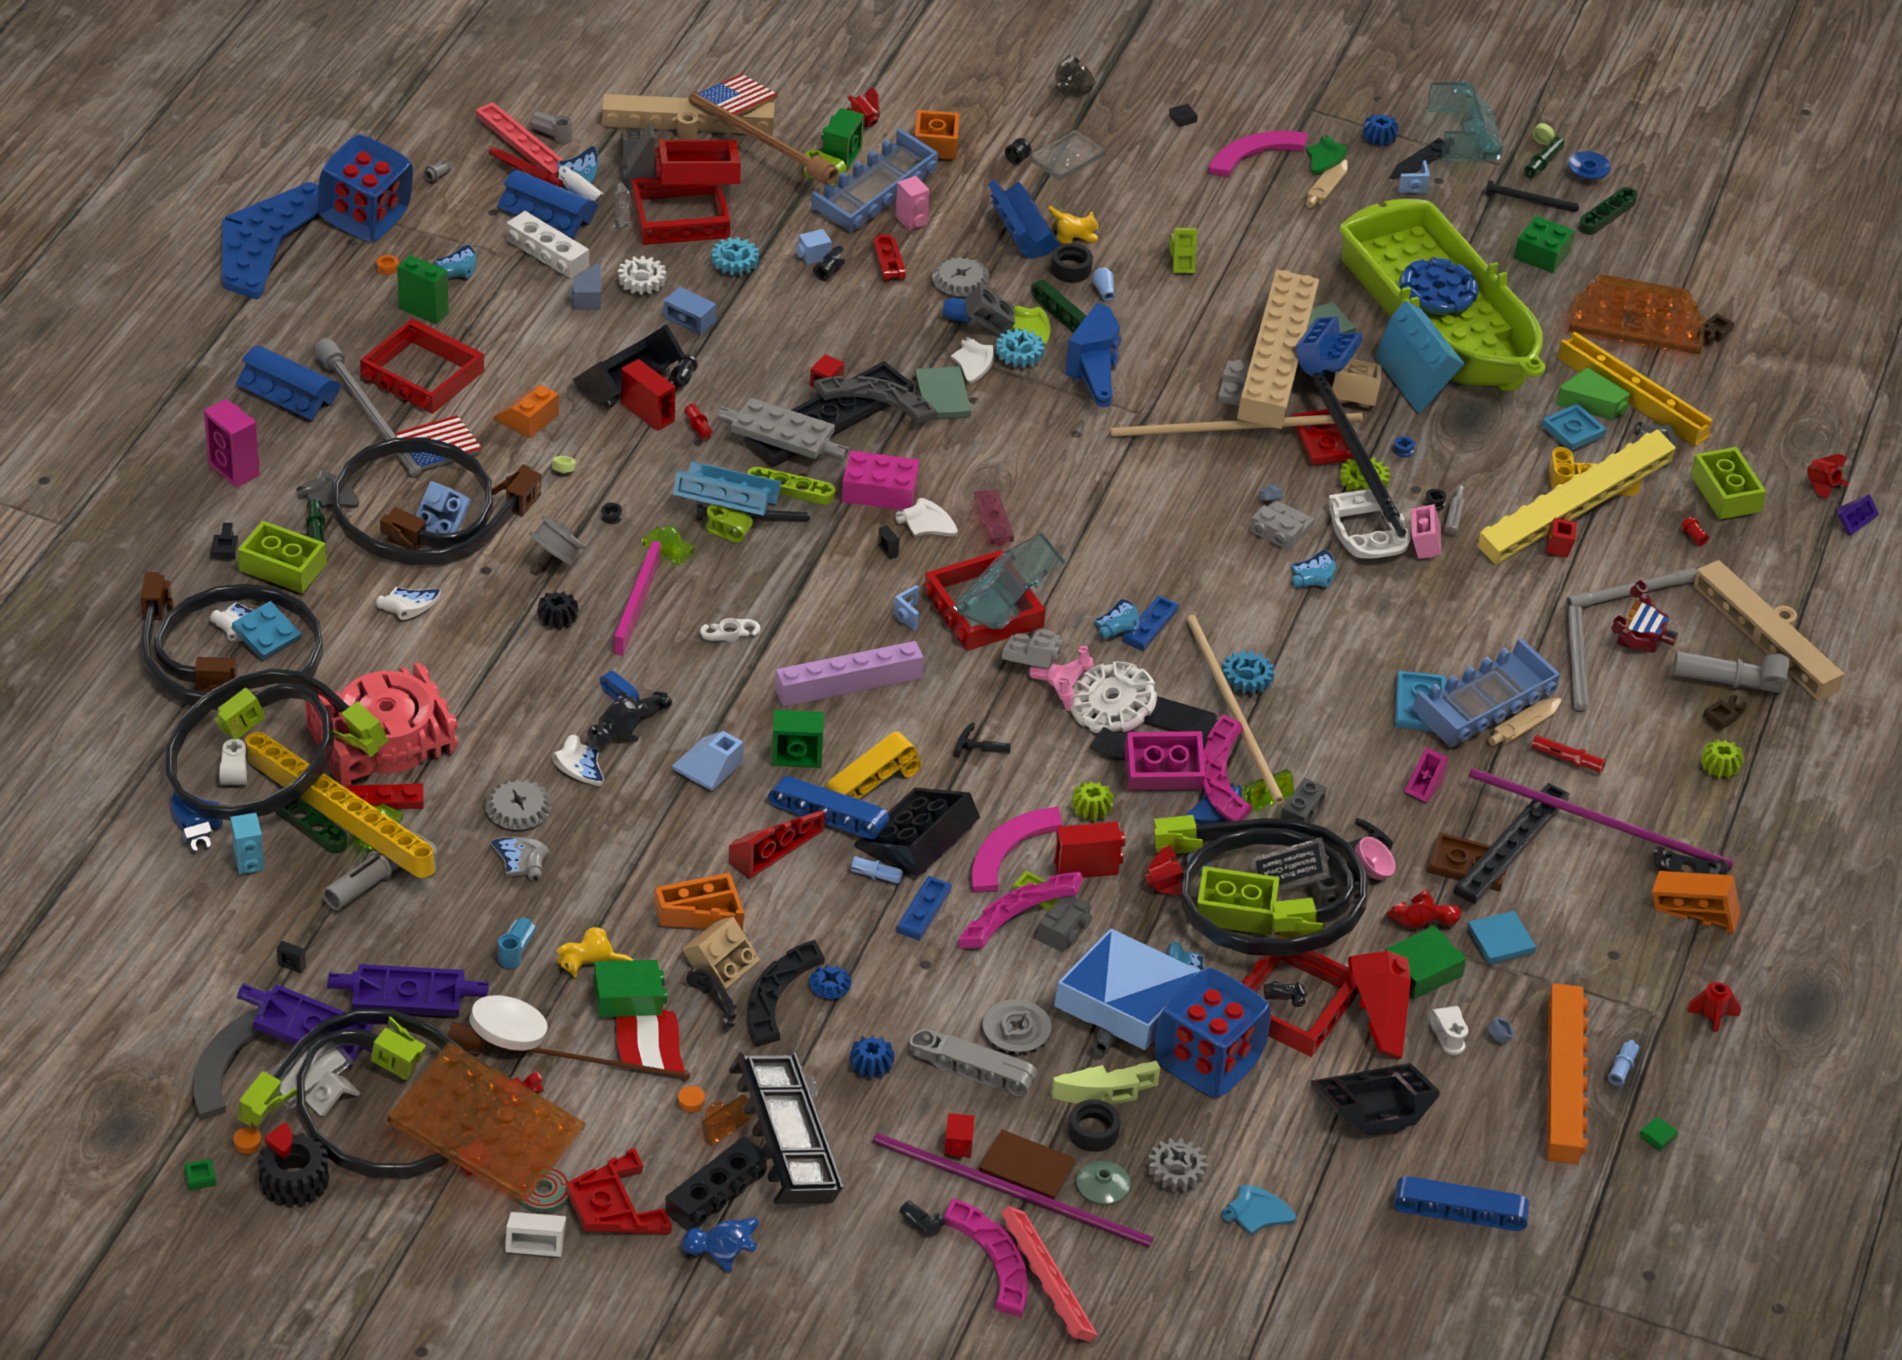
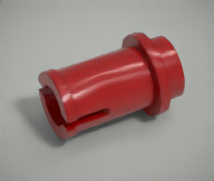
M1688 517L1682 522V531L1685 534H1689L1697 546H1703L1708 542L1710 537L1699 526V521L1696 518Z

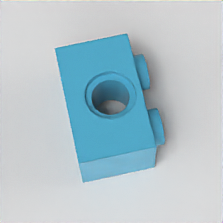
M251 813L230 817L233 852L238 873L245 874L265 870L262 834L257 814Z

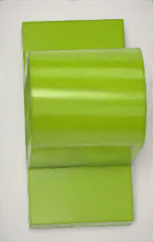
M1174 228V234H1170L1169 250L1173 258V273H1195L1196 228Z

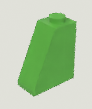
M1587 367L1559 387L1556 404L1568 408L1578 403L1590 415L1613 421L1628 410L1630 393Z

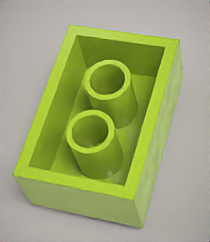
M1737 447L1695 454L1690 475L1719 520L1762 511L1766 490Z
M262 521L238 548L239 571L303 593L327 565L326 543Z
M1203 866L1197 910L1219 928L1271 935L1273 928V902L1277 900L1279 877Z

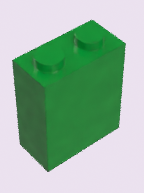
M409 255L397 266L399 309L437 324L449 313L448 270Z
M1436 926L1385 949V951H1390L1408 959L1411 978L1409 996L1413 1000L1463 977L1466 958Z
M658 960L594 962L593 985L598 1017L662 1015L663 1004H667L668 995L667 988H662L664 986V970H659Z

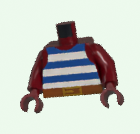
M1639 580L1630 589V594L1635 598L1639 597V601L1635 600L1626 617L1619 615L1613 619L1614 624L1611 629L1614 633H1619L1617 644L1629 647L1633 651H1646L1650 653L1656 652L1661 642L1674 646L1679 633L1667 629L1669 616L1661 612L1654 605L1649 595H1645L1648 585L1644 580Z

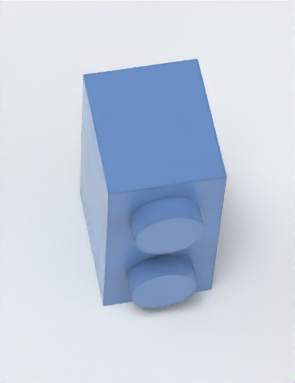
M679 287L664 300V318L701 335L716 322V303Z

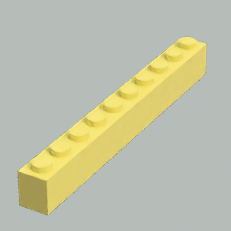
M1658 429L1650 434H1644L1640 440L1633 444H1627L1616 454H1610L1603 462L1591 465L1587 471L1574 475L1570 481L1563 485H1557L1550 493L1538 496L1534 502L1527 506H1521L1510 516H1504L1497 524L1485 527L1480 533L1478 547L1494 565L1499 564L1546 536L1554 517L1571 521L1670 463L1676 447Z

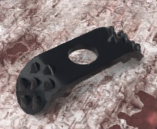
M1657 846L1654 849V864L1659 871L1684 872L1681 868L1684 863L1693 864L1696 868L1694 873L1726 875L1728 871V863L1723 859L1707 861L1675 854L1672 851L1666 850L1663 846Z
M704 969L690 970L686 976L687 983L691 987L698 988L703 993L708 992L725 1013L723 1030L729 1031L735 1025L733 1020L737 1015L733 1011L737 1006L733 1005L732 999L711 972Z

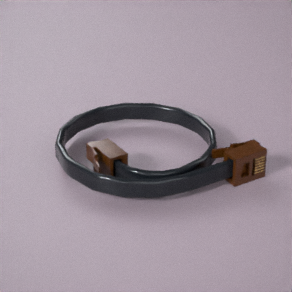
M427 437L392 438L365 447L343 464L332 484L333 517L346 538L377 557L409 566L442 565L474 553L493 538L513 513L523 517L541 496L542 474L522 464L514 474L506 477V480L492 488L491 479L480 462L456 445ZM425 452L452 459L472 472L485 491V505L477 520L468 528L454 533L437 534L426 531V520L394 507L388 515L385 514L380 519V532L388 535V541L401 547L382 543L371 538L353 526L340 507V493L353 473L370 461L395 453ZM506 490V503L487 524L493 513L492 495L494 496L500 491ZM422 546L434 548L431 550H419Z
M145 572L141 592L142 617L145 620L142 635L145 671L160 691L186 705L194 706L211 690L237 677L236 658L197 657L196 666L193 667L182 665L170 659L164 652L163 647L171 630L190 613L218 602L254 600L265 603L271 601L273 604H277L300 616L314 635L315 647L308 663L299 671L314 677L324 654L319 620L303 601L277 588L246 583L215 586L187 597L174 608L171 597V582L165 581V576L160 575L159 572ZM169 601L170 612L163 619L165 603ZM155 620L162 621L154 638L158 664L165 673L176 679L196 683V690L187 689L165 677L151 659L150 646ZM225 701V702H223L222 704L218 705V706H217L216 708H214L213 710H218L217 708H219L220 706H222V705H223L224 703H226L227 701Z

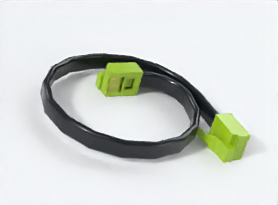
M271 668L239 675L211 690L178 720L166 745V776L181 802L206 818L231 820L230 817L256 813L257 817L269 815L299 799L320 778L333 752L334 736L351 744L352 747L360 748L370 757L376 754L378 749L388 742V738L380 721L358 701L349 706L326 684L302 671ZM268 686L255 694L249 691V689ZM318 695L325 698L342 714L349 728V734H342L334 730L330 713ZM288 698L302 699L313 704L321 715L323 739L313 762L292 784L265 799L234 806L205 803L184 791L177 779V756L188 733L210 711L225 701L227 702L217 708L219 713L214 719L219 729L225 735L228 733L234 740L240 738L264 720L266 716L262 708L274 701Z
M355 1009L325 1019L297 1042L272 1076L262 1071L239 1100L237 1119L250 1127L252 1124L260 1126L267 1115L279 1109L281 1105L296 1095V1116L307 1137L313 1136L316 1138V1142L320 1141L323 1144V1148L327 1151V1158L338 1167L370 1178L409 1179L442 1167L456 1155V1150L467 1145L481 1109L479 1077L464 1049L432 1024L393 1009ZM356 1024L390 1025L397 1033L386 1027L380 1035L365 1030L341 1029ZM407 1031L431 1041L456 1061L470 1087L471 1112L462 1132L439 1153L411 1163H373L343 1152L318 1131L305 1106V1081L315 1060L325 1051L341 1045H361L372 1049V1062L406 1081L414 1072L416 1062L419 1063L423 1058L426 1048L425 1044L414 1039ZM308 1051L296 1076V1087L287 1094L280 1095L281 1082L302 1055Z

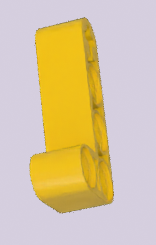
M1563 447L1555 448L1552 451L1549 465L1552 489L1559 484L1567 483L1574 475L1584 473L1591 465L1596 463H1574L1573 454L1569 449ZM1643 479L1616 495H1637L1640 492Z
M896 731L830 779L825 788L861 799L898 770L907 778L915 775L921 768V760L915 746L901 732Z

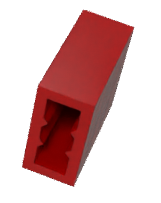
M639 359L621 368V404L657 431L675 422V386Z
M1118 822L1057 827L1054 852V866L1057 875L1081 872L1083 878L1118 875L1119 864H1123L1121 847H1125L1124 831H1120Z

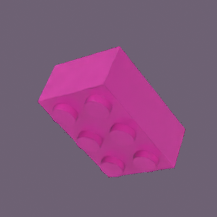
M227 398L205 409L204 421L208 464L235 487H239L260 476V460L257 448L259 444L255 420L241 411L239 406L234 405Z
M850 451L843 479L842 502L898 510L912 507L918 483L919 460Z
M1202 731L1127 732L1124 748L1128 790L1202 789V783L1205 780Z

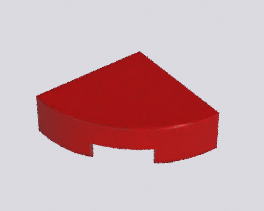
M286 1122L264 1137L265 1144L283 1158L290 1153L293 1137L291 1128Z

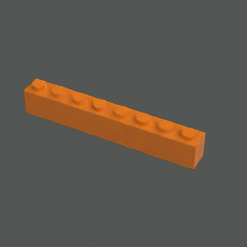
M1552 983L1548 999L1547 1161L1579 1165L1581 1154H1586L1588 1139L1583 1138V1133L1586 1134L1588 1118L1583 1117V1113L1587 1111L1588 1098L1583 1097V1093L1587 1091L1588 1077H1583V1073L1587 1071L1588 1057H1583V1053H1586L1588 1037H1583V1033L1587 1032L1588 1018L1583 1017V1013L1586 1014L1588 998H1583L1584 987Z

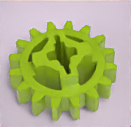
M1373 457L1370 460L1387 489L1391 473H1388L1389 467H1383L1384 462L1380 461L1377 463L1375 462L1376 458ZM1347 459L1346 464L1343 463L1340 470L1339 479L1342 480L1341 485L1347 486V491L1370 489L1355 459L1354 461Z

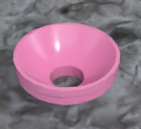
M1364 837L1355 847V852L1365 867L1367 877L1384 880L1391 876L1395 871V861L1388 848L1373 837Z

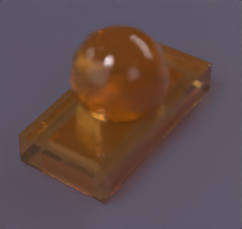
M742 1094L729 1104L716 1101L706 1108V1119L701 1122L704 1140L707 1144L712 1146L752 1119V1115L745 1114L744 1111L745 1104L749 1100L748 1097Z

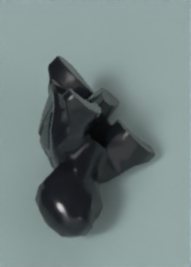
M626 692L619 693V696L599 717V724L591 725L588 729V744L591 748L598 749L600 746L609 744L614 734L627 741L637 742L639 737L632 733L637 727L640 717L648 713L650 708L646 704L639 703Z

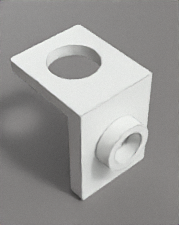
M327 1071L305 1100L320 1116L325 1117L343 1092L359 1096L360 1092L345 1077Z

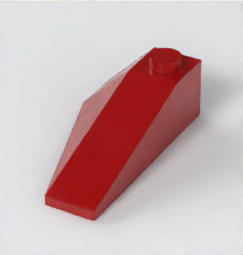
M821 810L747 833L729 845L728 863L750 880L823 832L825 813Z
M1390 951L1350 956L1348 958L1350 981L1354 988L1358 987L1362 997L1359 1003L1362 1009L1367 1010L1371 1020L1368 1026L1377 1049L1382 1054L1400 1060L1403 1057L1411 982L1408 959Z

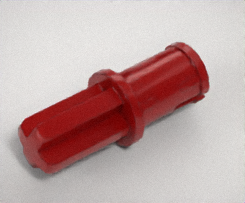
M696 404L687 405L684 413L690 420L691 428L696 430L702 439H710L713 431L707 423V417L701 414Z

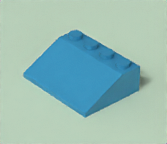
M1407 301L1391 316L1375 355L1377 361L1419 414L1464 365V362L1423 310Z

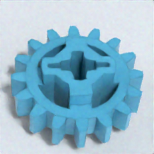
M728 237V241L721 239L720 244L715 243L714 249H711L712 264H715V269L722 268V273L730 271V275L734 273L742 275V271L750 273V269H756V264L759 263V249L755 248V243L748 244V239L740 241V237L736 239Z
M1015 328V332L1007 330L1006 334L1001 333L1000 338H997L996 354L999 355L1000 360L1005 359V364L1013 363L1014 367L1022 365L1025 368L1026 364L1034 366V361L1040 362L1041 357H1044L1045 342L1041 341V336L1035 337L1034 331L1028 333L1027 329L1019 331L1018 328Z

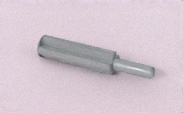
M1462 485L1457 487L1456 495L1451 499L1444 528V534L1448 537H1454L1458 533L1457 530L1464 503L1462 499L1464 487Z

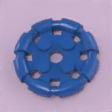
M1430 258L1429 261L1424 259L1414 261L1405 268V271L1401 273L1399 278L1400 290L1406 287L1411 288L1409 300L1419 297L1420 308L1425 309L1427 313L1435 315H1447L1451 312L1457 314L1468 309L1476 301L1479 292L1478 283L1474 280V275L1461 264H1452L1451 260L1443 258Z

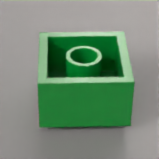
M839 108L837 113L831 116L829 125L822 130L821 139H823V146L821 152L841 159L846 165L847 172L862 150L864 114Z
M1535 215L1517 238L1514 259L1554 273L1571 252L1575 230Z
M774 709L772 766L822 768L824 712Z

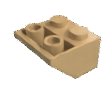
M734 917L716 920L682 949L694 969H704L711 972L723 989H727L760 961V958Z

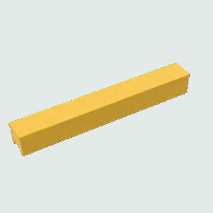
M1572 333L1571 338L1567 341L1561 340L1556 357L1578 372L1588 367L1629 392V405L1660 425L1669 424L1674 434L1693 446H1698L1710 437L1709 433L1713 421L1710 417L1578 333Z

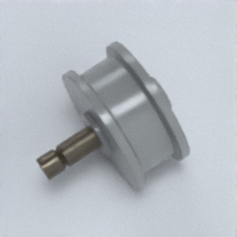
M543 515L542 524L536 532L531 531L529 534L545 549L531 567L537 574H539L552 555L572 566L573 557L579 549L584 550L586 547L572 535L573 531L565 524L561 523V525H558Z

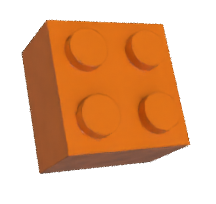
M917 110L915 138L938 152V158L945 160L956 159L960 113Z

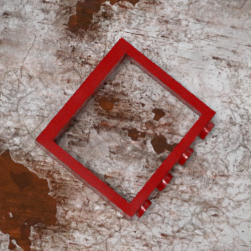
M659 140V147H655L657 177H661L662 185L741 184V163L736 140Z
M661 177L632 179V200L643 245L728 239L730 237L731 221L721 184L662 185ZM712 194L718 215L717 217L646 222L641 200Z
M413 318L360 359L361 378L432 414L484 372L483 353ZM411 343H414L461 368L434 391L430 392L382 367Z
M1003 550L925 573V583L922 585L925 596L931 599L935 610L940 612L946 626L952 629L956 640L962 643L966 651L1008 639L1011 635L1024 634L1044 628L1046 609ZM995 573L1022 612L971 627L944 588Z
M1315 951L1289 956H1264L1262 960L1258 959L1250 976L1246 975L1242 981V984L1256 993L1280 961L1340 988L1309 1032L1271 1015L1268 1037L1313 1057L1360 993L1358 987L1354 988L1352 986L1349 967Z

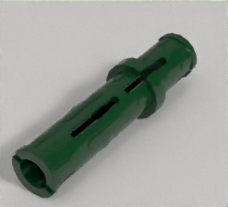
M1560 137L1553 138L1539 154L1532 157L1531 162L1524 168V174L1529 178H1534L1539 171L1544 170L1548 166V162L1564 148V140Z
M311 499L306 504L308 512L306 525L309 527L310 538L325 543L323 528L325 517L322 515V503L318 499Z

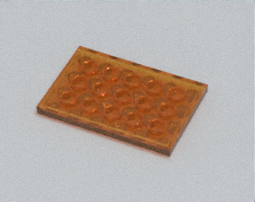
M451 1042L445 1045L387 1117V1122L521 1203L522 1201L526 1202L534 1190H537L546 1175L555 1167L585 1128V1122Z

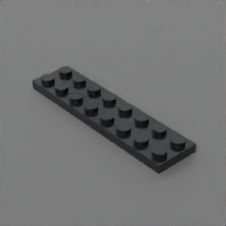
M885 361L852 378L858 379V376L883 379L908 388L910 393L914 391V384ZM818 395L791 411L834 424V433L889 404L863 397H840L824 400L821 395ZM744 436V442L773 466L797 454Z

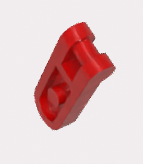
M888 234L876 236L874 238V251L882 273V280L890 281L891 278H898V280L906 279L905 267L895 238Z

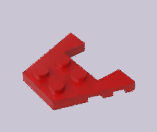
M635 1148L627 1150L626 1154L618 1159L614 1157L608 1160L607 1165L598 1170L593 1168L567 1182V1195L584 1231L671 1234L673 1226L665 1209L661 1208L636 1213L621 1182L620 1177L639 1174L643 1171L644 1165Z

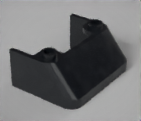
M666 324L607 360L598 362L572 380L578 389L598 404L602 405L605 403L606 406H609L618 401L617 396L621 394V368L639 359L662 376L670 371L668 366L683 358L685 354Z

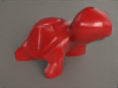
M1427 889L1410 899L1411 905L1407 906L1404 901L1391 907V910L1386 912L1388 918L1393 919L1408 929H1419L1434 920L1443 926L1452 927L1461 919L1462 915L1459 906L1452 904L1435 905Z

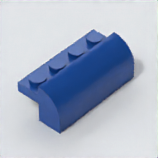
M519 170L513 171L506 178L503 184L506 186V189L497 205L499 209L516 216L526 211L571 239L575 238L582 222L590 224L598 207V204L593 200Z
M995 179L988 184L992 190L990 196L993 200L991 202L1024 256L1028 258L1046 256L1056 247L1060 246L1029 192L1019 181L1006 191Z
M1338 316L1316 318L1296 344L1298 361L1301 368L1312 377L1315 372L1325 375L1328 370L1330 372L1341 371L1363 342L1362 332L1340 334Z
M260 345L250 349L244 356L242 361L246 364L236 382L240 387L311 421L314 420L322 402L332 405L341 387V384Z

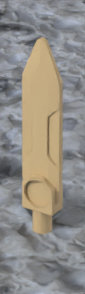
M1346 159L1337 166L1326 170L1309 190L1306 201L1308 208H1313L1315 204L1321 205L1347 173Z
M1561 698L1538 701L1494 728L1493 736L1488 738L1489 744L1495 746L1502 742L1507 745L1553 716L1561 703Z

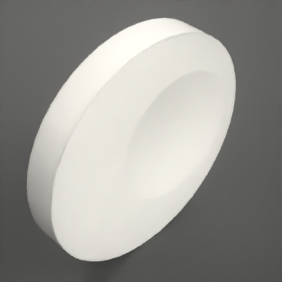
M499 995L483 997L474 1003L470 1014V1024L479 1036L494 1045L506 1049L529 1050L538 1047L543 1042L547 1032V1022L543 1015L531 1005L512 997Z

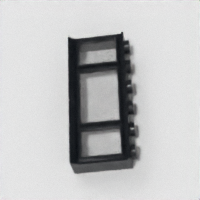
M739 1052L730 1066L729 1072L730 1074H743L737 1083V1091L748 1092L749 1090L751 1096L745 1104V1114H757L758 1120L752 1128V1134L754 1137H765L766 1142L760 1150V1158L762 1160L772 1158L774 1165L768 1172V1181H780L782 1186L774 1198V1203H833L843 1189V1180L837 1170L835 1157L831 1153L827 1134L821 1125L819 1112L815 1108L811 1089L807 1085L803 1074V1067L799 1063L797 1054L744 1056Z

